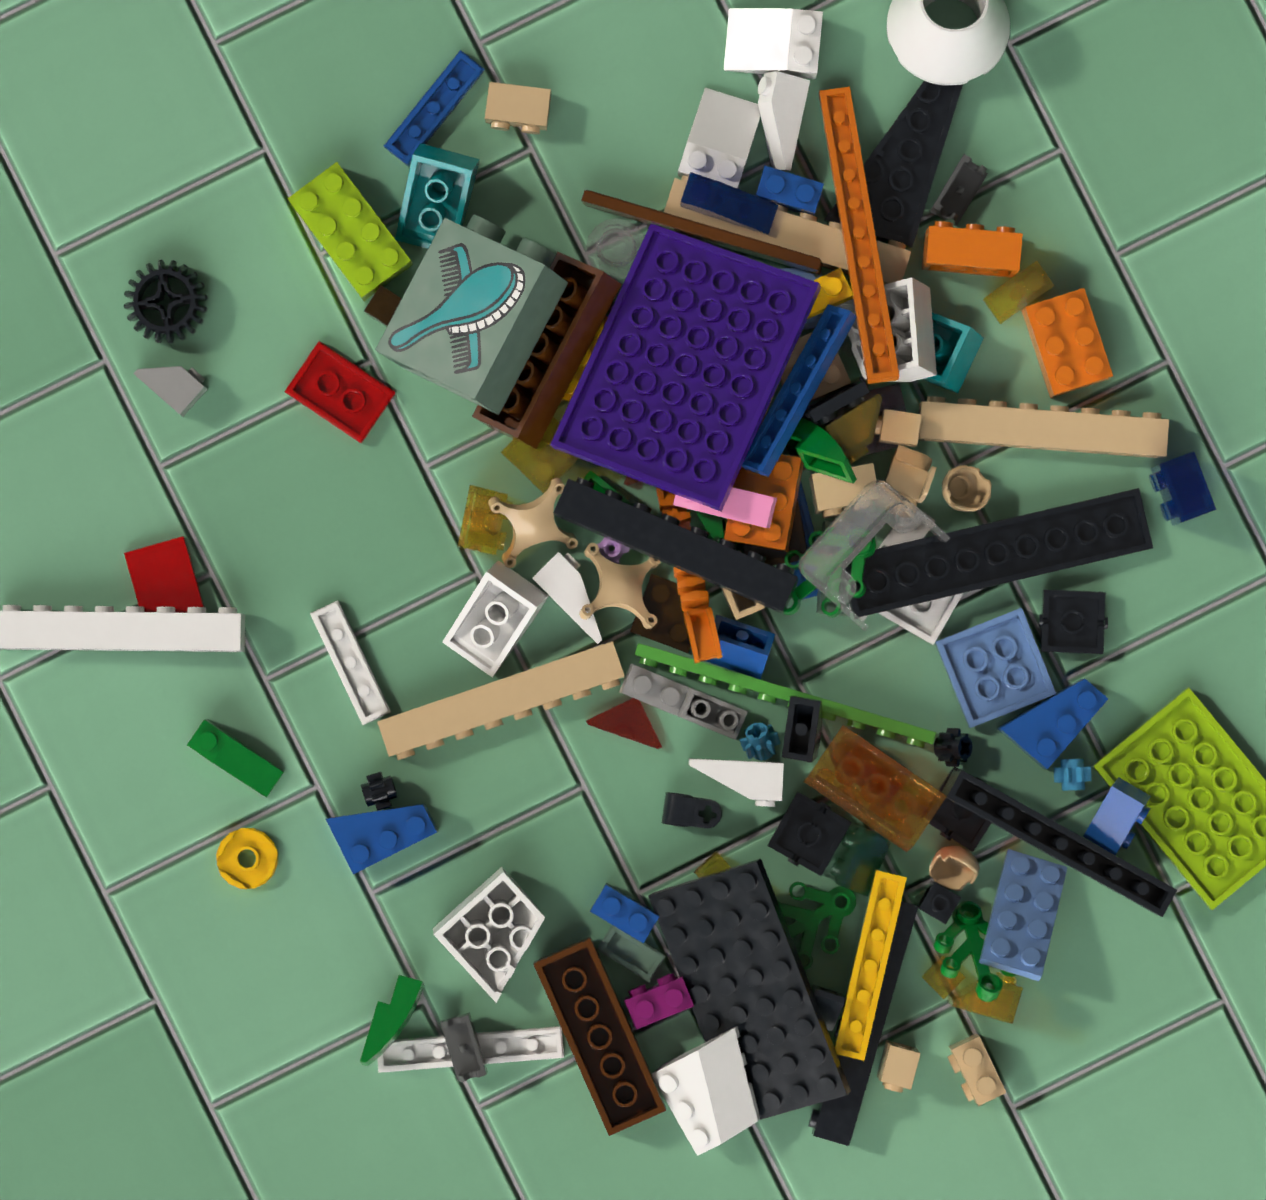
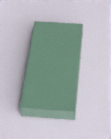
M613 925L597 948L598 951L649 983L666 955L645 942L643 944Z

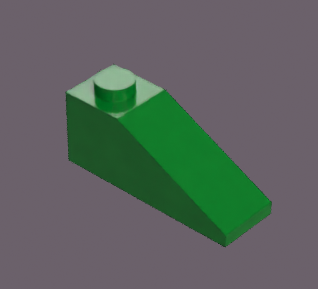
M209 719L203 720L187 743V746L266 798L284 773V771Z

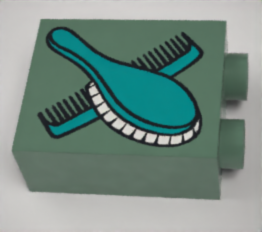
M473 215L467 227L444 218L375 350L398 366L499 415L568 282L550 269L556 255L545 247L523 238L515 251L500 244L506 231L482 217Z

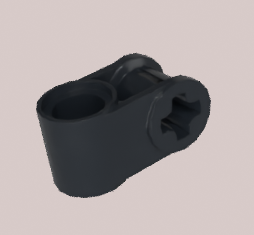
M665 793L661 823L682 827L712 828L720 822L722 809L716 801L686 794ZM706 805L712 806V812L717 813V817H712L710 822H705L704 816L699 815V811L705 810Z

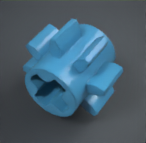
M754 723L744 730L746 737L741 738L740 743L743 751H746L748 759L754 757L756 760L763 761L776 754L774 746L781 744L771 724L766 726L764 723Z
M1060 759L1061 768H1054V783H1061L1062 791L1085 790V782L1092 781L1091 766L1084 767V759Z

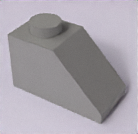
M182 366L137 369L133 373L183 417L208 390L202 385L205 378L192 367L188 371Z

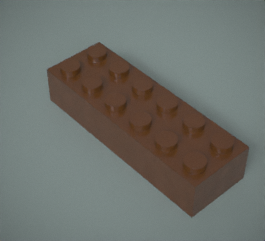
M558 251L550 269L567 281L568 284L500 414L497 415L477 405L472 415L473 418L486 426L534 449H537L622 285L604 271Z
M591 936L534 961L533 965L608 1135L611 1136L665 1112L666 1106L651 1076L649 1067Z

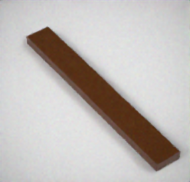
M584 190L581 201L587 207L648 225L652 223L692 238L820 275L823 263L818 257L590 190Z

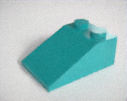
M420 143L412 155L395 240L428 249L444 218L463 226L480 159Z
M932 312L937 375L924 378L923 380L958 394L984 337L967 325Z

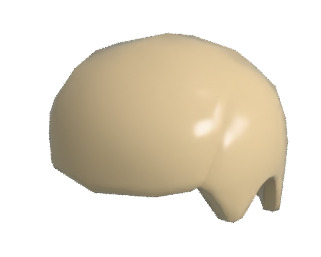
M967 465L957 466L949 470L942 481L943 498L954 510L974 512L985 507L991 498V481L987 480L981 474L980 469Z
M958 845L942 847L937 851L929 866V875L944 888L961 891L967 883H974L979 874L980 867L978 860L970 850Z

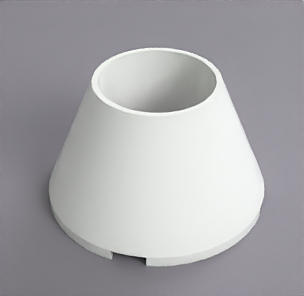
M892 0L887 16L889 44H891L901 65L914 76L924 81L938 85L965 84L969 80L988 73L1004 54L1010 34V18L1004 0H959L968 5L977 17L975 23L962 29H947L930 19L924 8L936 0Z

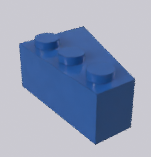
M1085 678L1080 679L997 729L1043 769H1048L1105 704L1108 698Z
M425 804L326 818L353 875L438 832Z

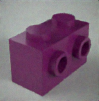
M674 973L657 979L658 985L647 989L644 984L628 991L630 996L625 997L624 1001L636 1029L694 1007L683 977H676Z

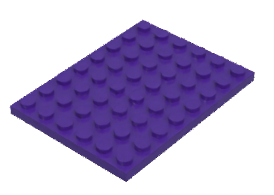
M651 223L550 445L556 450L722 512L821 289L820 283Z

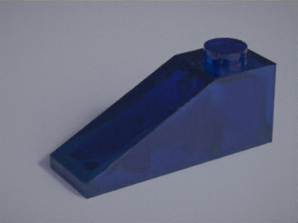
M692 172L689 174L680 203L682 208L766 235L770 233L778 208L777 204Z

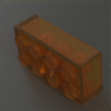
M844 725L837 731L803 781L906 853L913 848L947 797Z

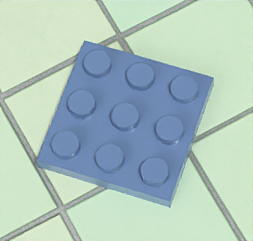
M1022 608L935 642L969 728L1056 694Z

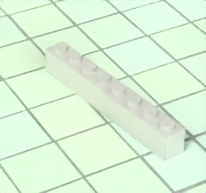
M3 605L2 611H0V649L245 652V615L237 613V608L219 607L218 613H206V607H188L187 613H175V607H157V612H144L145 607L126 606V612H114L113 606H95V612H83V606H64V611H52V606L34 605L33 611H21L20 605Z

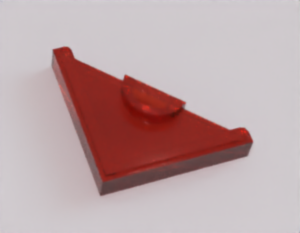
M631 698L586 720L588 725L656 749L662 748L641 702L635 698Z

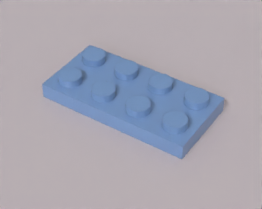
M1008 849L979 960L980 964L1036 981L1041 979L1068 867Z

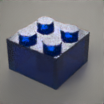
M1194 451L1151 468L1153 474L1149 475L1150 483L1155 493L1160 492L1164 502L1160 504L1163 517L1166 521L1171 520L1172 526L1216 510Z

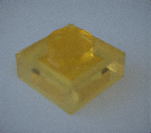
M944 955L921 976L943 999L966 978L960 971L955 978H947L942 975L940 968L943 959L946 958Z

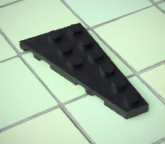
M923 81L864 163L871 213L877 238L886 241L894 240L905 244L906 247H913L963 84L938 85ZM837 203L824 219L825 222L840 223Z

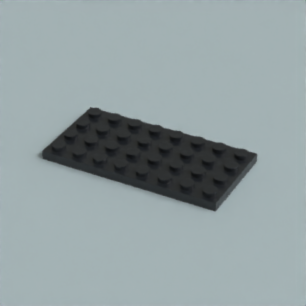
M761 858L654 892L648 896L655 914L659 916L658 922L680 977H683L694 1004L692 1010L705 1042L738 1026L740 1037L737 1039L741 1053L745 1054L747 1064L744 1067L748 1082L752 1083L760 1120L842 1097L851 1092Z

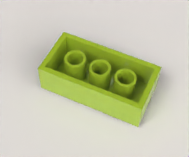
M335 162L287 198L363 301L374 295L380 285L386 286L413 265L410 258L338 162Z

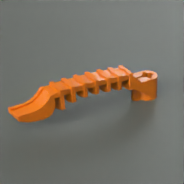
M656 487L659 509L662 512V516L663 514L672 516L680 520V527L690 530L691 516L690 512H687V508L673 505L675 494ZM673 567L694 663L722 658L713 611L709 607L708 591H705V580Z

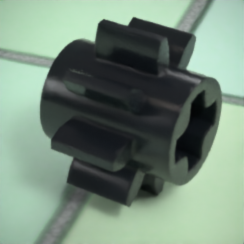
M947 728L946 733L940 732L939 736L935 739L934 753L938 757V761H945L947 767H959L960 762H967V759L971 756L973 748L971 739L967 733H961L960 728Z
M377 772L366 776L368 783L361 784L367 806L375 805L377 811L391 807L390 800L398 797L391 775L383 777L382 772Z

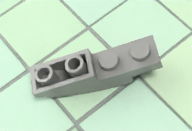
M630 664L619 691L622 694L734 740L737 739L748 712L634 664Z

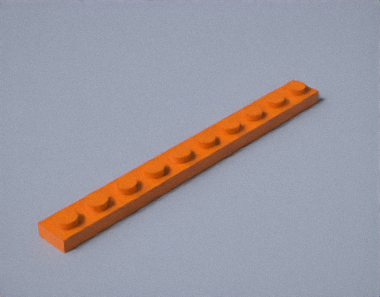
M850 87L820 90L819 100L867 383L899 380V370Z

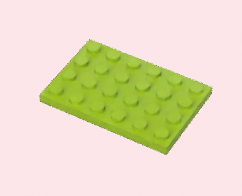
M1189 687L1092 766L1110 788L1119 777L1151 796L1146 804L1151 809L1140 825L1210 910L1215 909L1266 866V780Z

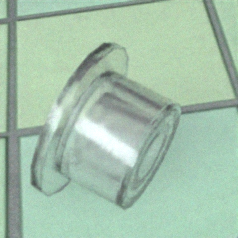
M619 218L605 220L597 225L588 236L586 252L590 265L604 271L615 280L625 279L641 246L644 235L639 227L628 220Z

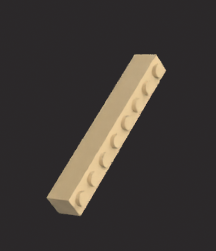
M682 176L681 180L674 178L664 210L665 213L818 257L823 263L822 267L831 270L841 268L844 274L849 275L840 223L830 221L829 225L817 222L818 218L811 214L800 212L799 216L787 213L788 208L782 205L771 203L770 207L758 204L759 199L749 195L741 194L740 198L728 195V189L717 185H712L711 189L699 186V180L688 176ZM876 240L884 285L903 280L911 251L906 250V245L898 241L888 240L886 244Z
M927 396V401L919 403V414H922L919 441L1162 459L1167 457L1169 419H1161V413L1143 412V417H1130L1131 411L1112 410V415L1100 414V409L1081 408V413L1069 412L1068 406L1051 405L1050 410H1038V404L1020 403L1019 408L1007 407V402L989 401L988 406L976 405V400L958 399V404L945 403V397Z
M612 641L377 721L389 757L396 755L397 760H401L415 755L414 748L425 745L427 750L445 745L444 738L455 735L456 740H460L474 735L473 728L484 725L485 729L489 730L504 725L502 718L514 715L515 720L533 715L532 708L543 705L544 710H548L562 705L561 698L572 695L573 699L577 700L592 695L590 689L602 685L603 690H607L621 685L619 679L625 676Z

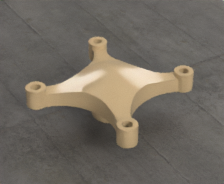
M554 478L551 481L550 487L542 496L526 504H507L500 501L498 497L489 499L488 505L491 511L505 515L512 523V542L508 550L502 554V561L507 568H512L516 565V558L524 549L541 542L560 541L566 544L569 549L577 547L578 541L575 535L563 531L554 521V503L565 487L560 478Z
M590 543L586 547L584 554L596 566L600 584L596 598L590 604L582 607L579 612L580 617L587 620L599 609L619 607L635 614L642 621L644 628L652 629L657 623V617L654 614H650L644 605L642 584L646 573L652 568H656L661 561L649 557L647 561L639 565L617 564L606 559L599 552L597 544Z

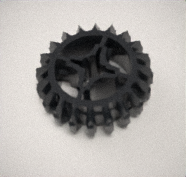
M159 260V270L155 271L153 265L148 263L146 268L149 274L145 276L141 270H138L136 274L141 278V281L137 283L130 279L128 282L136 289L135 292L125 291L124 293L127 298L133 299V302L125 303L124 308L135 311L129 314L127 319L130 322L139 319L134 329L139 332L146 327L143 335L146 339H149L155 332L156 343L162 342L164 334H166L169 344L174 343V333H177L180 340L183 341L186 339L183 332L185 328L192 334L196 332L195 328L190 325L193 320L198 324H202L204 321L196 314L197 311L206 313L208 310L207 307L199 305V302L208 300V296L197 293L203 290L205 285L203 282L193 284L198 278L196 272H192L186 277L189 267L185 264L177 271L176 261L172 260L169 268L166 269L165 262ZM168 277L185 283L190 294L172 293ZM159 279L156 294L142 300L147 287ZM165 292L170 299H175V301L168 304L167 312L162 305L158 306L156 304L164 300ZM190 304L185 317L173 325L176 310L179 307ZM142 309L160 311L164 326L150 323Z

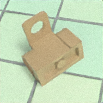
M898 445L879 495L880 500L875 508L899 517L913 518L917 504L923 503L927 497L937 467H931L932 459L923 453Z

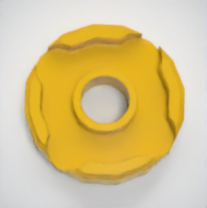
M240 828L230 832L221 841L216 853L218 870L230 885L240 889H254L265 884L274 875L278 866V850L274 841L265 832L256 828ZM245 849L253 851L256 856V862L252 867H244L239 862V855Z

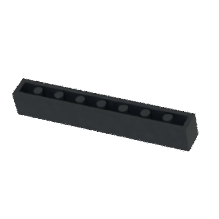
M578 477L576 481L568 478L553 512L557 517L779 613H785L799 581L798 577L793 575L794 569L781 563L773 567L764 563L766 557L758 553L749 551L745 555L736 551L737 545L720 538L719 543L708 539L709 533L700 528L692 526L690 530L680 527V520L672 516L663 514L662 518L650 514L652 509L644 504L635 501L633 506L622 502L623 496L606 489L603 494L594 490L595 484Z
M955 768L940 794L1160 917H1163L1177 892V889L961 769Z
M901 901L865 1060L837 1055L851 1092L848 1095L821 1102L818 1110H812L808 1127L813 1128L812 1134L815 1137L846 1146L850 1145L919 907L916 904ZM841 1019L838 1020L834 1037H837Z

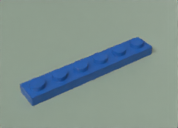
M827 305L755 435L742 465L745 470L769 477L854 324L856 315L852 311Z

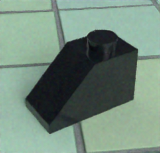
M790 696L782 757L813 762L818 757L820 746L822 701Z
M813 984L811 989L827 1030L833 1031L844 1005L845 996L842 993Z

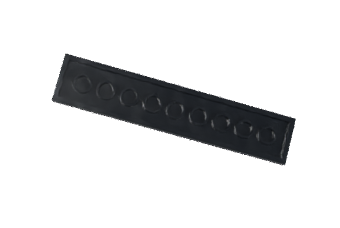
M1139 488L876 549L874 554L865 560L863 582L866 585L865 594L860 598H853L847 593L853 619L1152 549L1153 544ZM852 560L842 570L845 587L847 581L851 579ZM854 583L851 586V592H858L861 588L860 583Z

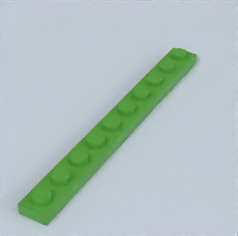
M640 643L637 645L635 656L640 657L639 663L657 668L658 663L670 666L669 672L686 677L688 672L700 675L698 681L716 686L717 681H722L729 684L728 690L746 695L747 689L759 693L758 699L774 704L777 698L790 702V696L821 700L822 718L835 722L836 716L848 719L847 726L865 730L866 725L878 728L877 735L894 739L896 734L908 737L907 744L924 748L925 743L933 744L936 732L707 663H694L693 659Z

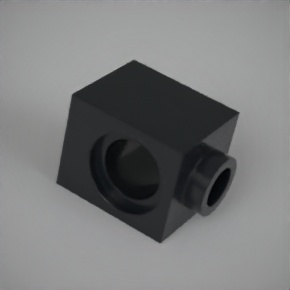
M931 880L918 903V909L947 924L961 897Z

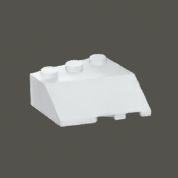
M912 277L885 284L884 288L899 370V380L888 382H912L936 376L930 287ZM853 299L836 306L850 310L856 315ZM856 318L848 336L852 343L851 349L864 380L867 381Z
M501 867L433 928V934L497 1003L502 990L513 975L517 964L532 942L545 916L516 881Z
M738 1026L666 1062L651 1074L697 1156L724 1143L760 1120L752 1083L748 1082L744 1067L747 1064L745 1054L741 1053L737 1039L740 1037Z

